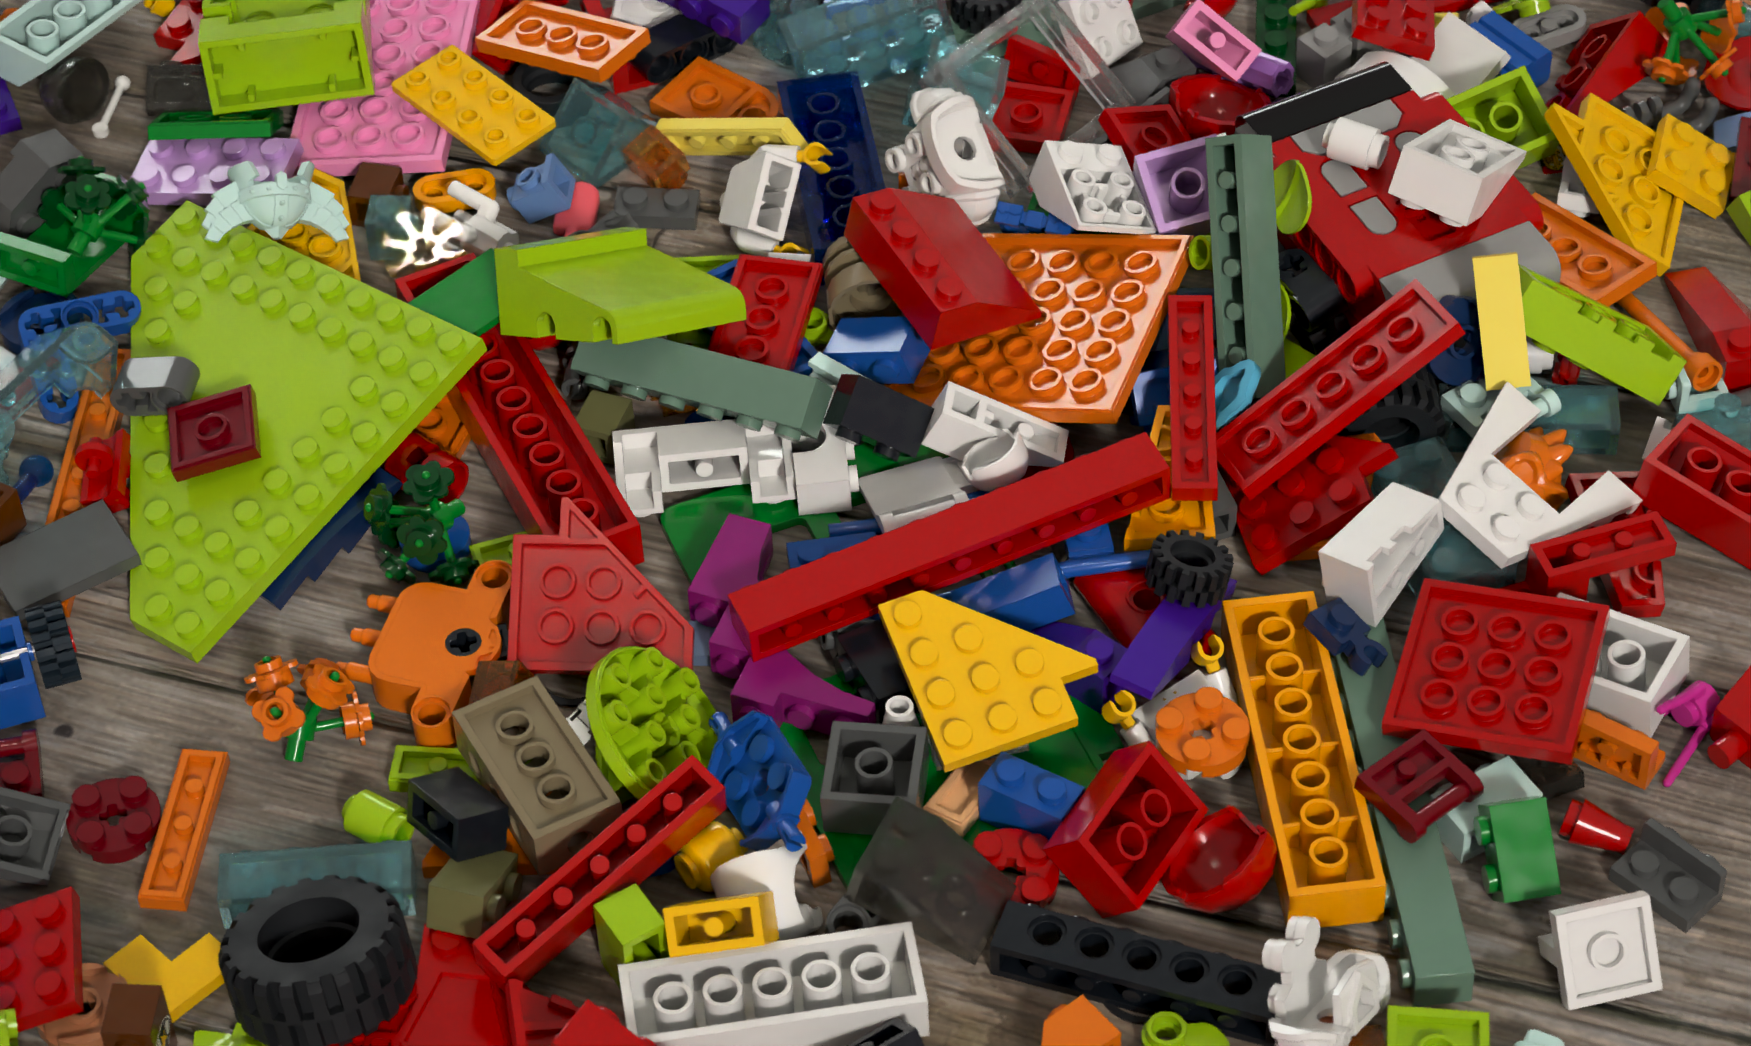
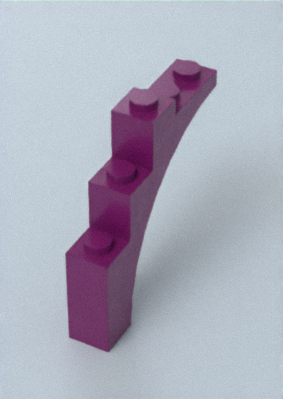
M729 513L687 592L690 620L698 621L707 627H716L709 640L711 671L727 678L738 679L730 693L733 723L752 710L772 716L779 729L782 723L785 722L799 729H810L828 735L831 734L833 721L876 724L874 702L844 692L817 677L794 658L787 649L756 662L752 661L732 625L727 594L764 580L773 557L771 524Z

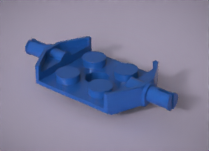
M752 710L731 724L724 712L714 713L711 716L714 720L709 719L708 724L716 734L717 742L714 745L707 770L725 786L726 804L747 836L746 839H741L739 842L740 846L761 851L766 850L782 839L787 850L791 852L800 850L802 848L801 844L805 845L806 839L801 834L797 824L801 820L799 815L812 784L811 776L772 716Z

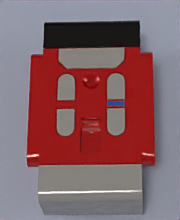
M1381 62L1236 117L1234 134L1272 136L1273 170L1287 160L1296 159L1300 160L1307 174L1312 195L1310 217L1305 226L1294 234H1284L1277 227L1278 254L1293 248L1304 250L1331 279L1333 278L1336 281L1335 284L1340 294L1348 304V311L1344 314L1351 328L1415 278L1438 302L1446 295L1469 296L1476 299L1472 257L1517 252L1518 264L1560 283L1561 265L1558 255L1551 244L1539 232L1544 226L1541 208L1535 198L1514 175L1511 176L1484 214L1468 226L1455 227L1442 222L1438 214L1429 210L1408 208L1401 204L1399 197L1388 193L1405 144L1449 119L1470 127L1439 92L1419 97L1414 90L1410 91L1412 88L1388 62ZM1340 117H1344L1381 130V134L1389 136V147L1379 169L1369 167L1368 170H1364L1327 158V148L1322 147V139L1330 122L1335 124ZM1293 270L1296 276L1301 273V270ZM1463 336L1454 342V348L1456 346L1460 348L1465 346L1466 341L1463 339Z

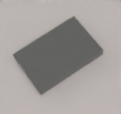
M102 499L0 546V593L14 616L19 615L20 621L26 619L24 609L57 600L63 602L142 565L138 552Z

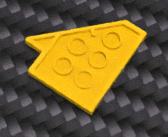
M924 590L878 605L879 616L925 727H927V732L944 773L1000 754L1002 751L1005 752L1078 726V716L1064 684L1098 673L1096 658Z

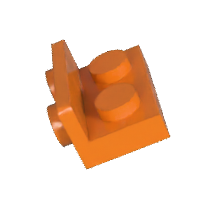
M1586 708L1574 758L1645 790L1664 763L1666 753L1659 749V741L1648 737L1645 733L1628 728L1597 711Z

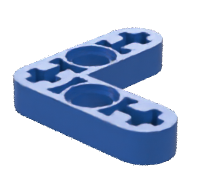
M125 290L112 291L33 307L20 315L18 320V339L40 412L49 422L64 424L71 421L75 417L79 404V392L65 346L131 332V326L139 320L141 315V303L133 293ZM123 307V310L128 312V316L120 317V314L115 312V308ZM98 310H102V317H105L103 323H99ZM83 313L88 315L92 322L85 328H75L67 320L72 314ZM56 318H60L61 331L57 332V324H54ZM39 324V327L44 329V334L36 335L34 329H31V325ZM49 357L56 359L61 365L53 373L41 372L36 366L40 359ZM59 385L61 399L66 402V406L63 408H58L56 402H53L52 387Z

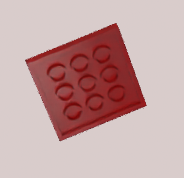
M1424 578L1381 723L1382 735L1410 739L1425 729L1443 745L1572 765L1610 618L1609 605Z

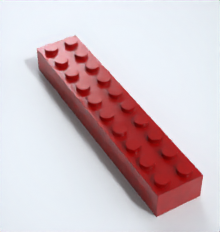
M473 252L395 279L397 298L405 303L412 301L477 258ZM500 323L479 336L483 339L487 351L447 393V396L526 533L530 535H559L561 497H568L634 566L645 562L641 528L638 520L526 337L501 335Z

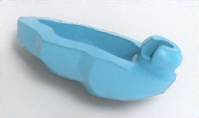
M1250 359L1240 361L1232 367L1223 368L1215 376L1216 433L1246 411L1252 403L1253 395L1261 377V368Z

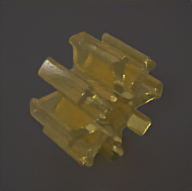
M428 204L422 206L424 216L421 229L414 228L408 219L409 213L405 208L396 212L393 215L396 222H401L408 235L406 238L388 235L386 231L381 232L379 243L383 249L392 247L405 250L403 254L392 261L384 262L389 275L395 278L397 272L411 263L414 264L412 273L424 270L425 267L438 265L437 261L440 258L453 260L466 255L467 253L463 247L455 249L441 246V243L455 234H462L458 223L451 219L450 225L433 233L435 215L439 214L436 206ZM421 237L424 242H427L428 238L434 242L429 247L432 254L426 258H423L420 253L418 258L412 254L416 250L414 242Z

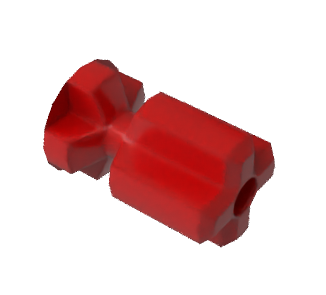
M1558 353L1557 358L1560 362L1555 363L1551 381L1552 384H1560L1561 390H1570L1571 384L1577 385L1581 368L1570 362L1564 355Z

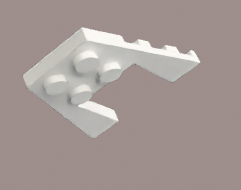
M1509 382L1505 383L1497 395L1480 428L1438 498L1441 500L1443 517L1501 569L1528 558L1530 544L1583 531L1592 526L1605 525L1610 523L1615 516L1625 512L1627 514L1633 513L1643 501L1608 470L1559 514L1494 455L1532 424L1541 412L1538 407Z

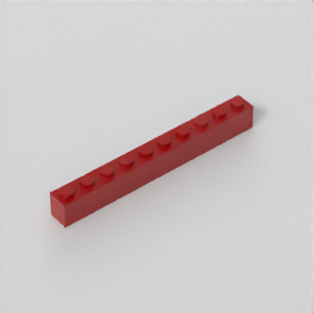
M1146 432L1119 440L1105 448L1080 455L1069 462L1048 470L1039 471L1033 476L1007 486L998 487L992 492L963 503H957L933 515L916 519L897 529L872 536L866 541L838 552H831L820 559L788 569L781 574L752 585L744 586L740 590L727 594L732 625L752 661L756 662L878 614L879 604L920 590L931 593L1170 499V467Z

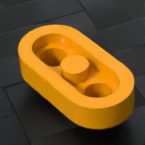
M481 168L427 175L419 179L413 186L415 206L420 212L427 205L443 213L456 212L459 209H474L448 195L447 191L451 182L457 180L494 200L497 195L495 178L491 172Z

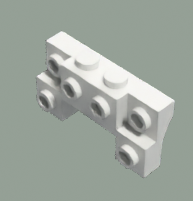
M736 419L612 431L616 486L635 517H646L651 514L664 513V492L751 484L753 504L764 502L776 504L784 500L797 499L791 440L775 435V428L762 425L760 432L743 428L735 424Z

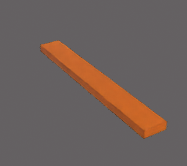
M93 349L45 525L84 508L80 503L83 470L75 464V451L78 446L88 442L92 437H99L102 440L109 439L114 436L116 431L120 430L124 414L113 407L110 402V394L123 363L131 358V349ZM75 596L61 602L65 617L70 618Z

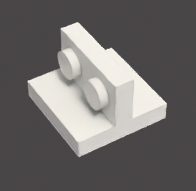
M1641 890L1549 911L1552 933L1538 936L1539 950L1542 957L1557 967L1562 1005L1565 1008L1574 1010L1663 990L1649 894Z

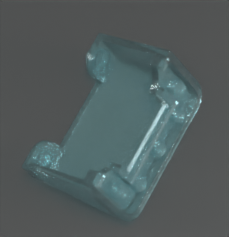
M84 321L44 332L36 337L0 371L1 483L9 485V477L4 471L3 461L9 456V449L7 447L14 440V422L49 389L55 386L70 399L76 394V391L81 390L95 391V394L102 398L114 387L117 373L118 340L103 327L94 322Z

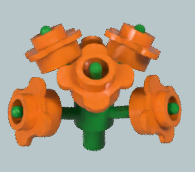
M280 655L265 656L261 661L254 664L256 672L244 678L245 684L253 682L256 684L255 688L247 692L245 702L252 706L254 719L257 722H261L264 728L263 737L270 742H277L281 737L288 738L284 759L293 762H303L306 741H313L315 732L342 727L346 740L359 737L360 745H366L365 731L373 730L372 720L375 715L373 712H370L368 703L359 704L357 693L354 691V684L348 676L340 671V667L336 663L324 658H315L310 660L307 665H298L297 671L303 675L300 684L306 689V694L309 697L303 711L294 702V692L286 687L294 682L290 668L298 665L297 659L283 662ZM347 694H351L352 701L347 702ZM339 707L340 717L317 722V716L322 708L334 710Z

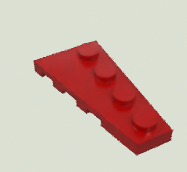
M1639 471L1612 473L1632 490ZM1606 472L1570 473L1566 480L1565 488L1568 491L1571 503ZM1640 504L1633 513L1627 514L1625 512L1615 516L1610 523L1654 511ZM1660 560L1600 575L1614 611L1635 618L1661 616L1665 606V596Z

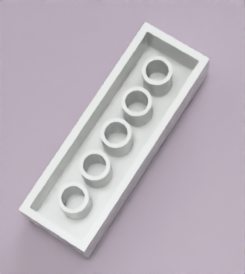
M912 921L775 941L764 946L618 965L626 1028L638 1037L648 1038L657 1046H847L895 1017L917 1028L920 1037L929 1036L928 999Z

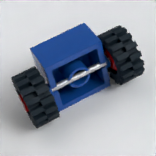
M61 600L24 609L33 643L32 646L30 641L26 642L19 615L0 620V730L46 717L32 661H35L34 654H36L45 689L82 680L75 655L77 653L71 628L66 622Z

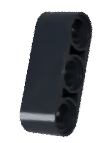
M681 14L648 28L651 43L628 62L651 83H660L677 76L698 56L711 61L729 53L738 43L728 37L718 35L710 27Z

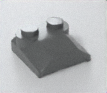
M0 787V879L48 886L71 804Z

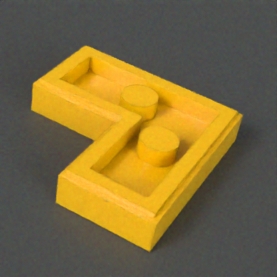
M210 933L206 934L172 961L140 934L103 962V966H106L109 973L115 974L118 978L120 974L128 984L162 985L172 1023L225 983L218 962L221 943Z

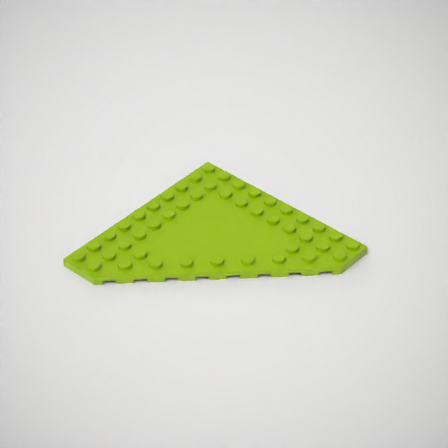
M186 200L146 240L145 244L131 256V293L137 296L141 303L139 320L131 326V358L180 356L191 360L199 368L200 378L190 401L251 384L256 393L261 458L177 482L171 471L168 415L130 416V541L138 552L142 565L130 570V620L136 630L198 663L487 351V347L482 338L241 225L223 235L218 243L204 240L208 230L201 226L207 214L204 211L205 208Z

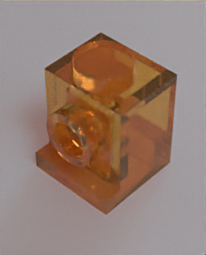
M652 124L622 150L630 171L641 177L651 188L679 189L687 180V171L690 170V166L685 154Z

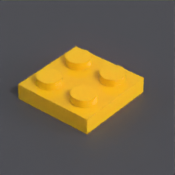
M1667 113L1657 125L1646 179L1716 219L1726 207L1735 153L1728 150L1723 144L1717 143L1695 130L1688 123L1682 122Z

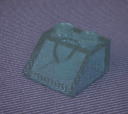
M575 77L554 116L556 127L545 134L538 150L546 155L554 153L566 169L585 182L599 188L641 158L658 122L604 86Z

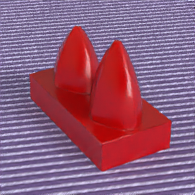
M1016 34L1008 39L1001 75L1020 83L1075 90L1076 100L1080 81L1084 77L1083 69L1085 63Z

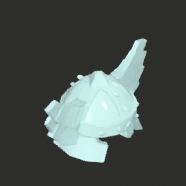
M247 160L234 165L228 170L227 176L231 183L211 195L213 200L204 209L207 214L201 226L208 230L204 240L218 243L222 236L230 230L250 223L258 229L266 231L275 240L282 239L286 232L297 223L310 225L320 229L337 243L350 238L345 231V228L350 224L342 212L345 208L333 197L335 194L311 181L315 168L311 161L302 162L295 177L287 179V174L280 171L274 176L275 181L262 182L254 181L259 176V173L253 162Z

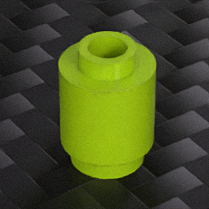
M368 789L349 797L342 810L344 830L383 851L391 849L398 852L402 850L410 841L415 829L407 822L406 808Z

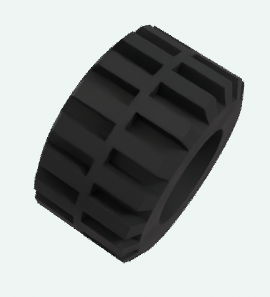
M1423 366L1336 435L1347 436L1375 433L1383 443H1389L1397 452L1399 458L1381 468L1386 469L1387 472L1396 471V468L1402 466L1408 468L1415 465V461L1426 459L1430 456L1429 450H1436L1441 444L1440 438L1445 435V419L1434 376L1431 373H1427L1426 367Z

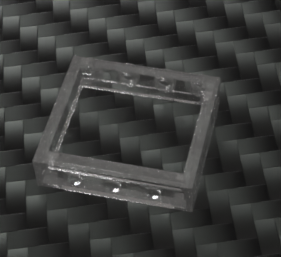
M1024 0L934 64L918 81L923 89L951 88L956 92H961L963 95L973 97L956 74L1027 23L1033 21L1103 110L1104 108L1132 107L1136 103L1135 99L1056 0ZM974 99L979 113V123L983 125L999 171L1002 173L1006 183L1002 189L1010 199L1025 188L1029 193L1034 192L1029 176L1035 163L1030 166L1025 163ZM1101 113L1064 141L1091 144L1095 138L1100 137L1098 133L1104 130L1098 122Z

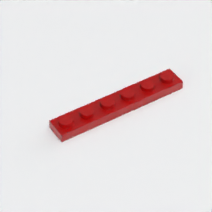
M1168 295L1172 501H1217L1218 473L1212 295Z

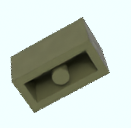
M502 850L461 862H456L450 858L428 885L426 927L478 939L494 923L502 918L506 907L511 901L516 902L520 895L523 877L521 873H517L518 854Z

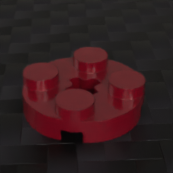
M135 775L126 778H111L92 785H82L73 792V802L68 818H66V827L74 849L80 854L82 850L84 853L92 855L93 861L102 864L122 863L137 858L147 851L145 844L151 841L154 835L156 836L162 818V810L157 795L147 786L146 780L142 777ZM115 815L123 816L119 818V824L115 826H110L107 820Z

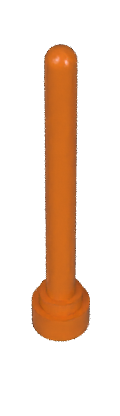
M1632 293L1617 301L1633 319L1651 327L1687 361L1684 369L1691 382V386L1695 390L1704 392L1717 385L1722 377L1723 368L1709 353L1694 352Z

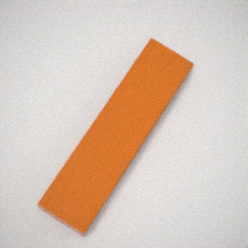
M182 748L137 897L140 908L187 912L230 765L228 752Z

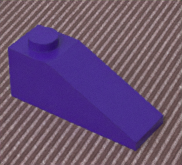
M1055 621L1028 631L1096 658L1098 673L1064 684L1069 695L1101 715L1102 707L1110 700L1114 704L1116 703L1114 699L1116 693L1121 690L1129 691L1109 681L1112 671L1127 648L1098 630Z

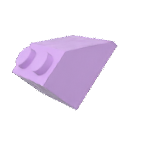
M1217 134L1134 156L1133 175L1157 230L1155 235H1194L1195 237L1211 232L1205 138L1217 137Z

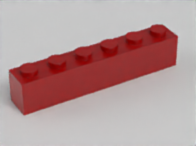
M691 755L472 943L476 964L504 993L508 979H517L524 982V984L596 923L594 904L602 901L612 892L621 891L635 883L637 885L641 884L726 810L725 786Z

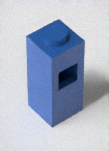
M1053 553L950 591L952 602L1025 631H1031L1076 614L1069 582Z

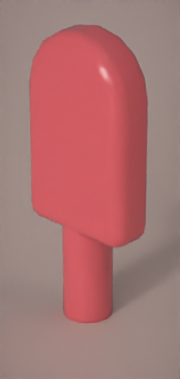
M582 181L575 182L571 208L554 216L553 232L555 235L566 237L576 231L589 230L596 224L600 197L599 191L594 185Z

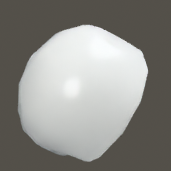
M1003 429L999 437L987 438L970 448L963 457L961 469L965 478L972 486L981 491L992 492L998 487L1007 486L1021 480L1026 474L1029 456L1027 447L1019 432L1013 435L1008 429Z

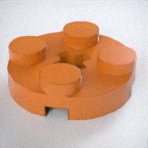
M1203 687L1197 690L1196 693L1179 696L1167 703L1156 714L1155 747L1176 772L1186 775V769L1194 772H1202V778H1213L1229 773L1242 763L1250 739L1249 720L1245 712L1235 702L1223 697L1218 689ZM1197 730L1211 732V738L1207 740L1203 736L1194 738L1192 735Z

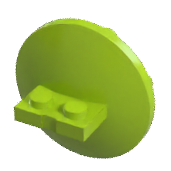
M621 647L610 652L595 664L590 672L586 686L587 714L596 740L595 760L597 761L598 768L620 799L621 804L632 799L634 796L640 800L691 755L707 769L714 745L717 742V736L713 729L710 728L708 721L709 719L714 720L711 716L717 712L700 688V681L694 671L687 667H679L676 663L663 656L655 647Z

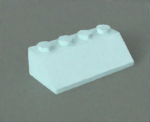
M30 0L0 22V77L19 87L48 71L142 0Z

